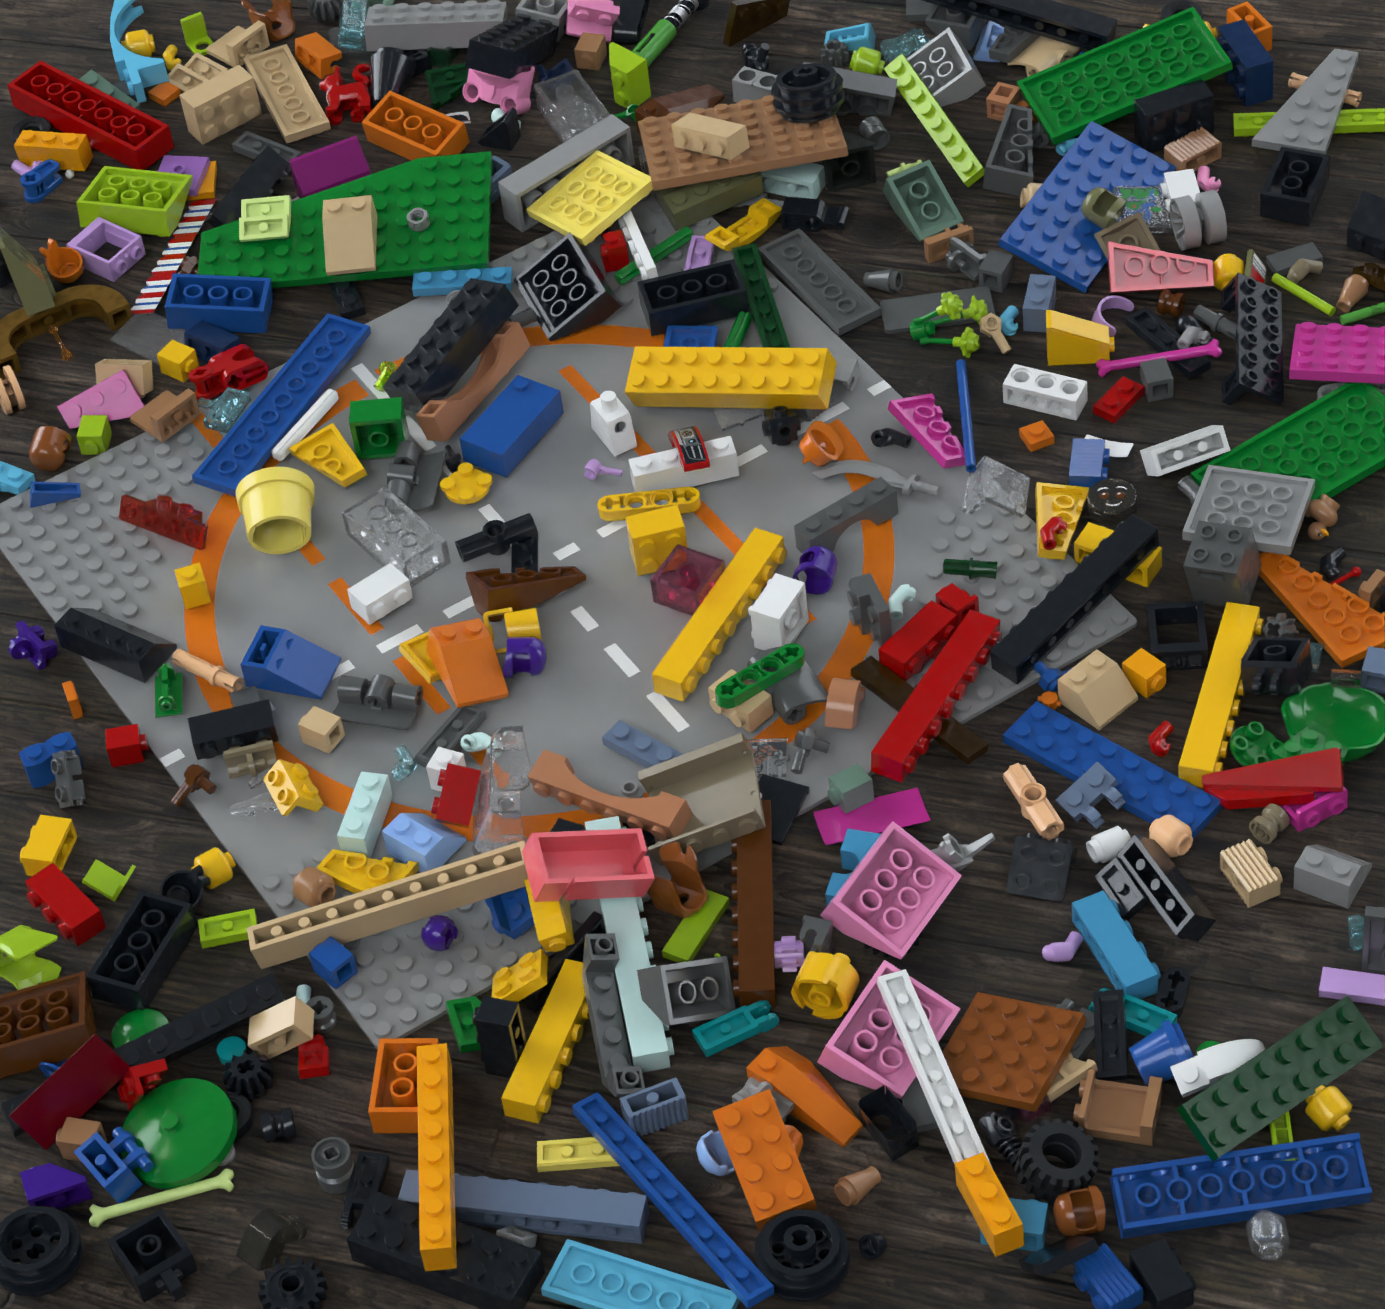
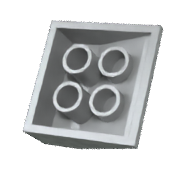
M950 27L907 58L941 107L966 100L986 86L964 44Z

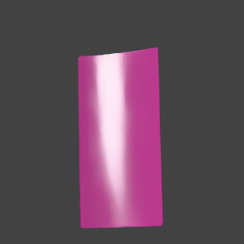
M918 788L875 797V800L846 814L839 806L814 812V817L825 845L844 841L847 829L880 833L892 821L902 828L931 820Z

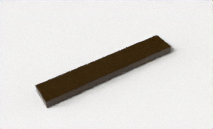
M872 656L851 668V676L854 679L860 680L863 686L898 712L915 689ZM952 716L949 719L945 718L940 733L937 737L933 736L934 740L967 765L988 751V744Z

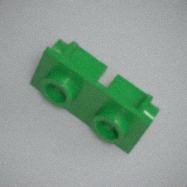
M168 663L162 664L158 669V676H155V718L183 714L182 673H175L174 668Z

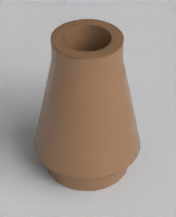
M1357 274L1348 277L1336 303L1337 308L1342 312H1349L1368 293V281Z
M870 1166L862 1171L841 1177L834 1186L835 1194L845 1206L857 1205L876 1184L881 1182V1175L875 1167Z

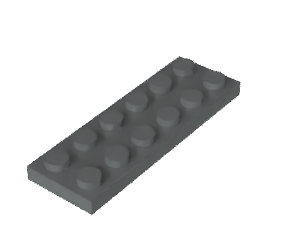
M800 228L758 248L760 258L838 336L881 316V307Z

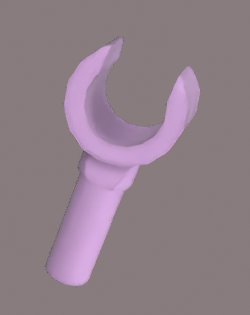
M596 459L588 461L584 468L586 470L584 476L590 480L596 479L599 473L622 476V470L602 466Z

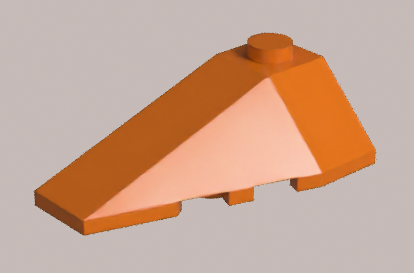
M787 1046L765 1048L746 1067L748 1079L753 1077L759 1082L766 1081L770 1083L773 1087L772 1090L794 1103V1109L789 1113L790 1115L843 1148L863 1128L861 1121L814 1064Z

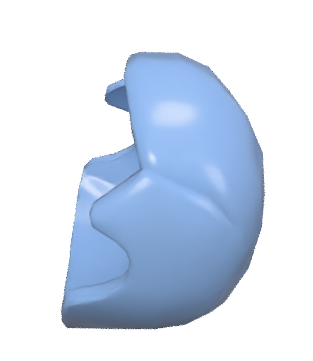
M710 1130L701 1136L697 1143L696 1152L699 1163L703 1168L717 1176H725L735 1171L719 1130L716 1132Z

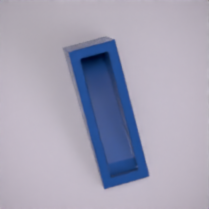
M31 482L30 508L81 497L80 483Z

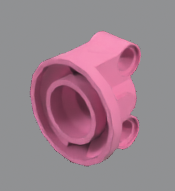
M532 66L510 79L469 68L467 82L463 86V96L468 102L472 103L484 100L489 103L498 104L505 113L514 107L517 110V115L525 114L531 107L530 92L535 67Z

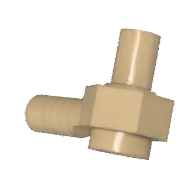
M993 313L980 319V332L988 337H993L1002 354L1009 352L1011 347L1001 332V318Z

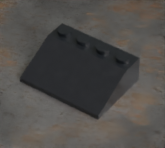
M570 232L513 279L529 307L535 311L537 321L550 341L602 323L622 307L587 248L580 244Z

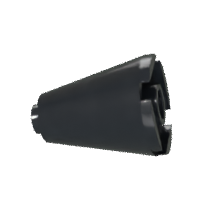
M382 47L378 49L377 53H372L370 56L373 108L389 90L402 96L415 73V59L411 55L409 58L403 55L404 51L401 49Z

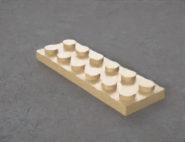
M287 44L243 58L244 65L249 74L254 77L255 85L286 144L331 129L328 118Z

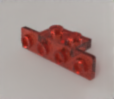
M127 494L122 495L119 511L120 520L195 549H205L208 525L201 523L203 512L193 509V506L190 504L174 502L169 496L160 495L156 499L143 501Z

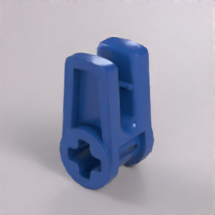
M47 159L20 177L21 185L25 188V201L28 203H38L63 182V177L57 173L60 170L58 162Z

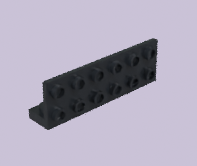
M1237 273L1221 291V309L1231 313L1236 307V368L1222 383V402L1231 406L1238 398L1244 395L1245 391H1248L1280 405L1284 401L1281 291L1256 281L1251 277Z

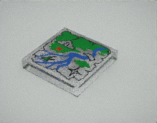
M1161 186L1114 187L1112 190L1113 194L1127 200L1124 211L1120 216V221L1140 212L1150 232H1170L1172 226Z

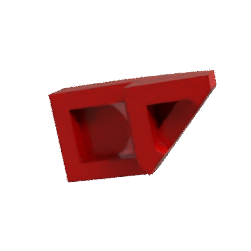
M317 1034L313 1036V1039L298 1046V1071L300 1079L330 1075L329 1048L325 1046L323 1036Z

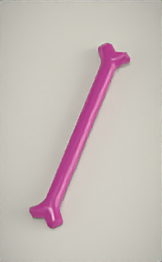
M1213 339L1209 344L1113 361L1099 359L1096 362V367L1099 369V376L1105 377L1111 371L1140 367V362L1166 358V361L1170 362L1207 355L1217 358L1222 354V350L1219 348V341Z

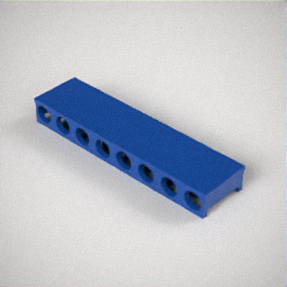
M1359 1133L1230 1151L1213 1162L1208 1155L1115 1168L1112 1169L1111 1178H1109L1121 1239L1369 1203L1373 1193L1369 1185ZM1296 1158V1160L1282 1161V1160H1288V1159Z

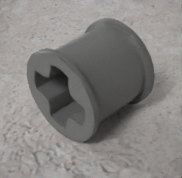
M1040 122L1032 124L1033 147L1036 148L1045 147L1049 142V137Z

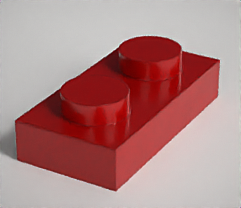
M1122 376L1093 405V414L1115 424L1145 394L1144 386Z

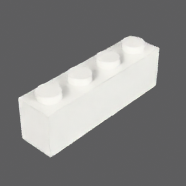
M731 436L704 442L710 461V467L684 472L676 448L628 459L635 492L692 487L739 476L737 453Z

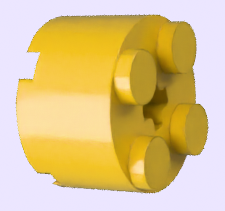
M814 951L808 952L791 990L796 1004L802 1009L806 1005L813 1010L812 1015L819 1018L838 1019L842 1017L843 1013L849 1008L860 981L857 971L850 964V958L843 953H835L833 955Z

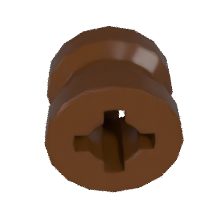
M1164 289L1158 301V314L1165 315L1169 313L1173 317L1179 318L1184 310L1185 294L1179 292L1173 294L1170 290Z

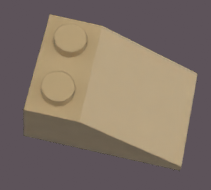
M372 195L323 200L322 220L327 276L376 271L377 212Z

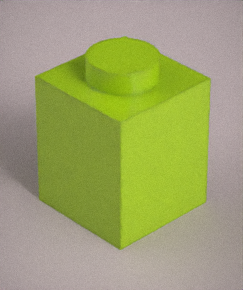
M82 415L76 436L81 454L99 455L108 451L112 431L107 415Z

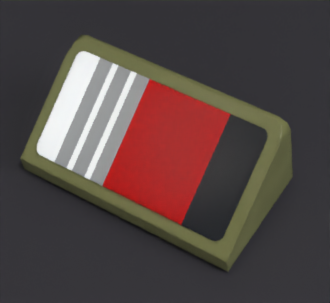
M1249 249L1247 251L1244 275L1265 284L1267 268L1255 251Z

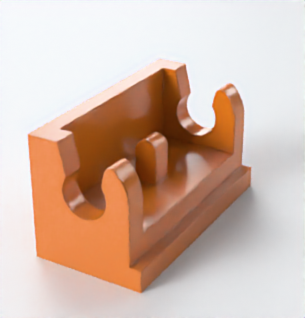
M317 32L295 39V59L320 79L335 72V67L338 65L332 67L330 65L333 61L342 58L340 50Z

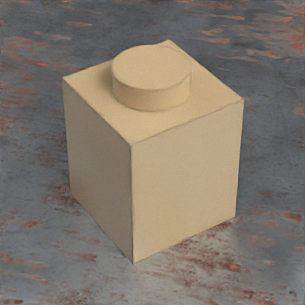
M313 706L298 723L302 743L328 754L345 736L341 717L316 706Z

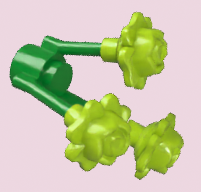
M950 291L941 294L942 305L938 306L935 311L922 317L914 318L910 322L911 336L914 341L920 340L921 345L929 343L952 344L954 347H960L963 356L970 358L971 353L976 352L980 347L979 335L974 333L972 328L966 327L961 337H954L953 339L931 338V335L935 334V326L960 318H964V320L972 318L980 325V319L988 315L987 304L984 299L977 300L975 295H973L969 308L963 309V302L957 294L953 295ZM945 314L948 315L947 317L940 318V319H937V320H934V321L929 320V319H931V318H933V317H935V316H938V315H939V316H943V315H945Z

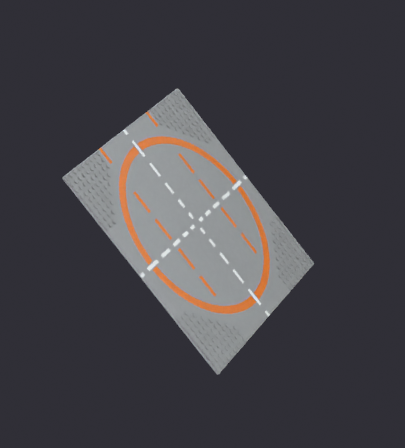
M652 192L631 208L633 217L648 250H651L678 232L674 230ZM710 216L687 227L693 230L694 235L705 236L721 225ZM617 220L608 228L609 232L622 230ZM555 230L489 263V268L512 267L513 279H515L565 237V235ZM601 234L585 247L622 307L602 323L553 341L547 338L538 321L522 327L530 344L529 349L514 364L509 373L499 381L495 389L484 398L481 405L469 415L467 421L461 424L453 433L452 438L446 442L427 440L415 417L418 412L404 410L409 430V441L415 442L420 447L421 455L444 451L445 446L450 445L455 454L459 453L461 455L460 462L465 463L459 438L517 375L560 390L564 413L507 477L473 465L474 469L490 474L493 480L488 494L478 502L457 504L450 501L446 497L445 492L441 490L439 482L432 508L417 512H392L384 506L383 500L387 489L388 466L390 463H394L395 457L359 460L367 475L344 488L293 456L291 452L283 461H278L271 455L260 469L289 467L304 472L312 479L315 487L314 505L311 509L312 533L310 540L305 546L290 553L267 554L253 548L248 541L244 517L239 511L236 497L195 484L192 475L286 364L284 363L268 371L267 378L238 392L227 391L199 405L201 415L163 443L149 433L144 432L44 481L80 483L81 497L30 508V489L0 503V551L55 623L70 608H93L177 644V649H182L214 666L220 665L226 668L227 672L241 677L243 680L244 676L240 664L261 625L286 629L341 657V662L322 700L257 688L261 701L269 699L279 739V741L273 742L277 761L281 759L304 766L309 773L308 776L312 784L318 789V795L324 804L318 812L296 805L288 816L281 815L263 781L264 776L269 770L258 772L257 777L253 778L249 774L229 779L223 754L210 759L197 760L192 744L188 718L233 708L229 694L231 693L230 691L220 686L210 685L208 680L172 664V653L163 664L168 663L174 668L175 673H182L183 714L155 718V676H158V669L146 683H143L80 655L131 724H138L141 734H146L148 747L179 788L185 783V770L192 764H198L211 773L209 780L217 786L215 792L208 794L202 788L199 790L195 789L193 793H189L187 799L224 848L231 854L233 860L277 918L310 908L294 897L292 891L294 877L307 867H317L332 849L340 850L337 834L361 772L387 774L393 794L371 859L382 860L383 857L393 858L394 862L403 863L387 853L382 830L400 813H424L433 819L436 818V814H432L431 810L434 797L440 798L441 791L431 789L427 769L416 764L414 757L457 709V706L442 679L429 684L399 651V644L428 632L432 627L481 618L483 622V616L476 611L466 580V572L500 568V573H511L512 544H510V549L502 555L487 553L462 562L455 541L483 531V526L489 521L500 520L507 522L530 513L538 531V572H540L542 567L575 566L586 574V580L531 607L536 608L541 638L547 653V662L543 672L536 676H531L527 672L515 673L513 678H504L509 692L507 698L471 705L485 711L486 719L474 733H486L502 742L504 748L499 755H494L487 750L471 753L465 751L462 746L457 751L464 754L466 767L481 770L469 828L442 823L466 837L467 840L442 866L523 840L526 843L531 833L550 832L558 818L584 825V828L587 821L604 819L605 817L601 814H589L579 806L573 804L567 806L554 797L548 796L545 798L534 792L527 776L545 749L567 757L575 770L574 775L586 785L600 792L616 796V788L620 783L626 780L639 781L638 771L646 769L644 766L603 745L602 737L619 720L682 754L739 733L744 735L749 744L787 743L786 758H783L782 753L781 761L786 760V764L781 767V776H777V767H780V765L778 764L776 767L774 765L778 760L770 758L769 776L809 787V794L797 817L829 800L828 790H830L828 777L857 763L869 776L875 774L871 772V751L896 717L898 711L867 688H865V698L859 703L858 725L853 729L826 727V702L806 705L804 718L792 725L786 724L773 706L774 714L751 733L742 727L735 726L729 718L723 714L716 713L711 708L708 687L730 669L737 673L748 667V661L753 655L764 651L754 647V640L751 637L752 624L749 612L737 624L733 636L728 637L721 653L715 656L708 672L701 676L695 691L690 693L684 702L654 692L653 671L754 528L784 537L787 555L785 561L779 564L774 571V575L777 573L793 578L794 571L799 565V559L802 555L796 548L794 525L876 479L859 473L836 474L824 479H820L812 474V471L818 468V466L810 461L805 464L802 463L805 456L799 448V443L805 435L807 428L815 421H822L836 431L843 442V452L836 460H832L829 463L843 460L873 462L897 471L899 476L910 478L912 474H917L921 476V482L941 486L939 496L914 490L910 495L902 494V489L894 488L897 491L898 514L878 526L871 520L866 519L857 521L849 526L841 534L834 551H832L838 561L832 588L824 594L806 593L809 621L793 643L803 647L806 662L827 693L833 678L856 680L851 676V668L869 656L879 661L878 649L880 645L878 641H873L870 633L862 635L858 625L853 626L849 610H852L847 596V591L851 590L849 587L851 578L871 573L888 608L889 598L900 585L909 584L910 587L916 589V597L913 598V601L908 602L905 600L903 602V618L897 621L890 618L892 636L931 600L936 603V593L943 587L953 583L961 590H965L970 597L974 594L978 596L979 613L1000 620V632H1002L1003 639L1009 634V631L1015 624H1019L1027 616L1031 608L1039 605L1045 599L1047 593L1055 589L1063 581L1066 574L1073 572L1079 564L1068 553L1065 560L1038 557L1036 523L977 467L973 473L967 472L965 465L943 469L888 410L890 400L902 399L903 397L765 267L764 270L790 348H828L831 354L857 359L861 376L857 380L854 389L847 391V386L843 385V383L833 381L831 393L835 395V400L830 404L831 407L810 422H806L799 417L801 430L797 431L798 440L791 441L790 444L784 446L772 445L768 436L764 437L762 421H765L764 410H767L766 408L635 407L625 394L634 347H663L666 333L651 336L639 299L637 282L642 281L641 274L625 285H621L616 282L614 277L617 271L605 272L600 256V245L604 244ZM690 241L655 264L658 277L684 271ZM626 242L630 264L634 261V257L630 252L628 242ZM716 246L712 264L733 259L732 251H725ZM513 280L510 293L519 304L512 314L515 315L528 308L529 305ZM447 295L421 296L366 323L365 325H369L371 329L370 336L324 390V392L327 389L335 390L338 393V401L303 439L334 423L356 455L349 426L350 401L390 398L382 388L383 385L447 305ZM751 315L752 321L740 347H762ZM736 317L698 326H718L719 334L716 347H724ZM483 351L445 398L457 393L467 384L480 362ZM604 391L615 392L617 398L629 411L637 442V447L615 457L591 428L590 403L600 398L601 393ZM696 426L703 442L731 436L737 453L739 476L692 486L699 490L701 506L694 512L681 514L685 526L690 564L638 576L631 556L626 520H602L597 507L599 499L607 495L635 492L628 459L675 449L676 447H672L668 438V432L671 430ZM891 428L911 436V443L908 448H903L896 444L882 448L876 447L871 441V434L876 430ZM447 452L445 460L450 458ZM596 459L602 466L622 470V476L599 473L596 479L590 480L584 476L586 472L584 468L588 461ZM445 462L440 481L452 474ZM659 500L656 504L665 505L669 501ZM633 503L630 505V507L638 508L643 504ZM971 557L973 560L997 561L996 579L986 577H972V579H969V576L944 574V559L970 560ZM200 563L211 603L185 610L174 570ZM389 563H392L409 579L413 598L369 625L351 608L347 589ZM804 571L798 574V578L802 582H805L807 578ZM766 583L765 586L762 588L761 593L763 592V590H764L765 587L767 586V583ZM1110 594L1042 662L1049 669L1058 668L1060 670L1137 626V619ZM505 618L499 622L489 621L493 629L495 640L493 645L495 650L507 648L508 635ZM506 654L497 655L502 673ZM937 656L931 658L918 674L913 675L906 682L913 688H916ZM990 657L987 664L980 667L975 682L969 683L964 698L961 701L958 700L954 705L951 716L961 724H964L1039 682L1041 676L1033 669L1017 685L992 669ZM383 674L391 677L395 683L418 685L423 688L422 705L408 730L342 722L345 736L330 754L302 743L298 727L300 719L313 706L333 713L339 703L337 686L342 675L367 678L368 681H371L374 675ZM245 680L244 683H240L244 685L242 689L248 688L245 684ZM805 728L815 730L817 739L830 743L828 752L824 753L812 749L810 755L805 759L802 774L792 773L791 768L794 756L798 752V747L794 746L798 730L804 731ZM770 747V752H773V753L778 752V751L773 750L772 747ZM763 750L760 751V752L763 753L764 755H765V754H768L767 752H765V751H763ZM762 757L754 759L755 763H758L755 764L756 769H761L763 762V771L757 775L758 782L762 774H766L767 758L761 761ZM644 788L643 798L649 797L648 792ZM731 840L695 853L699 872L731 855ZM647 847L645 856H649L654 875L670 881L672 876L665 865L660 866ZM335 884L336 893L333 900L354 893ZM647 892L642 897L643 903L651 899ZM484 899L436 914L448 916L454 921L458 930L457 938L453 939L449 949L440 952L429 949L421 938L422 927L425 928L430 917L341 944L354 955L358 973L336 990L328 984V986L378 1050L379 1038H404L447 1014L446 1001L471 996L477 997L492 989L493 977L496 972L503 967L509 968L518 963L519 959L526 953H534L542 948L549 957L556 952L551 951L547 953L538 941L535 925L515 940L505 934L498 933L492 925L493 918L490 908ZM599 899L570 900L573 934L594 911L602 915Z

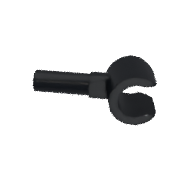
M446 445L445 450L450 458L446 459L445 463L449 471L454 473L458 471V466L462 464L460 462L461 455L459 453L455 454L451 446Z

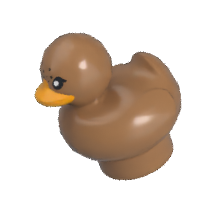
M1322 494L1319 499L1311 500L1305 514L1306 517H1313L1318 521L1311 523L1308 527L1307 533L1313 540H1321L1325 536H1329L1326 527L1335 525L1338 520L1337 510L1340 508V505L1325 494Z

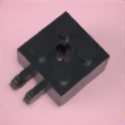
M1254 637L1241 659L1243 692H1253L1254 695H1264L1267 693L1279 695L1281 693L1284 696L1299 694L1313 669L1310 639Z

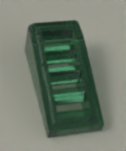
M448 46L445 49L429 47L426 51L430 56L431 65L442 68L453 63L461 48H453L452 46Z

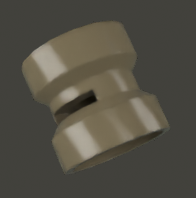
M1272 803L1263 809L1261 816H1256L1249 823V829L1258 841L1270 844L1277 837V832H1282L1288 827L1290 819L1280 806Z

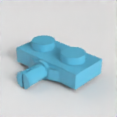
M0 461V492H10L18 495L27 490L31 482H35L33 473Z

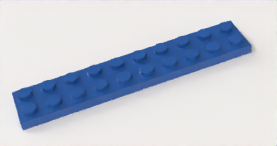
M327 313L192 475L193 482L236 497V488L240 481L250 473L260 470L272 455L271 450L310 409L370 336V326Z

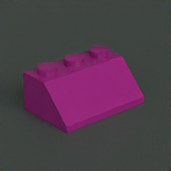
M356 135L289 160L296 194L300 199L371 175Z

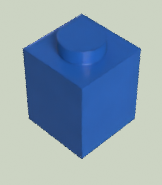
M331 936L324 942L316 945L309 952L313 971L335 990L358 973L354 955Z

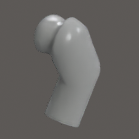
M1190 326L1185 329L1177 341V347L1185 349L1189 348L1191 344L1206 345L1210 341V333L1203 331L1201 328Z

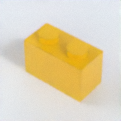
M40 815L36 825L31 828L30 838L26 846L20 852V862L23 864L26 875L33 876L52 863L61 871L63 870L77 840L72 819Z

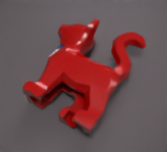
M359 64L353 69L352 76L357 82L344 85L339 66L335 67L334 74L327 76L320 82V89L326 93L328 107H325V111L330 125L341 124L343 111H351L350 115L353 123L362 122L366 112L369 114L372 111L370 97L371 81L369 77L362 74L370 71L368 64Z

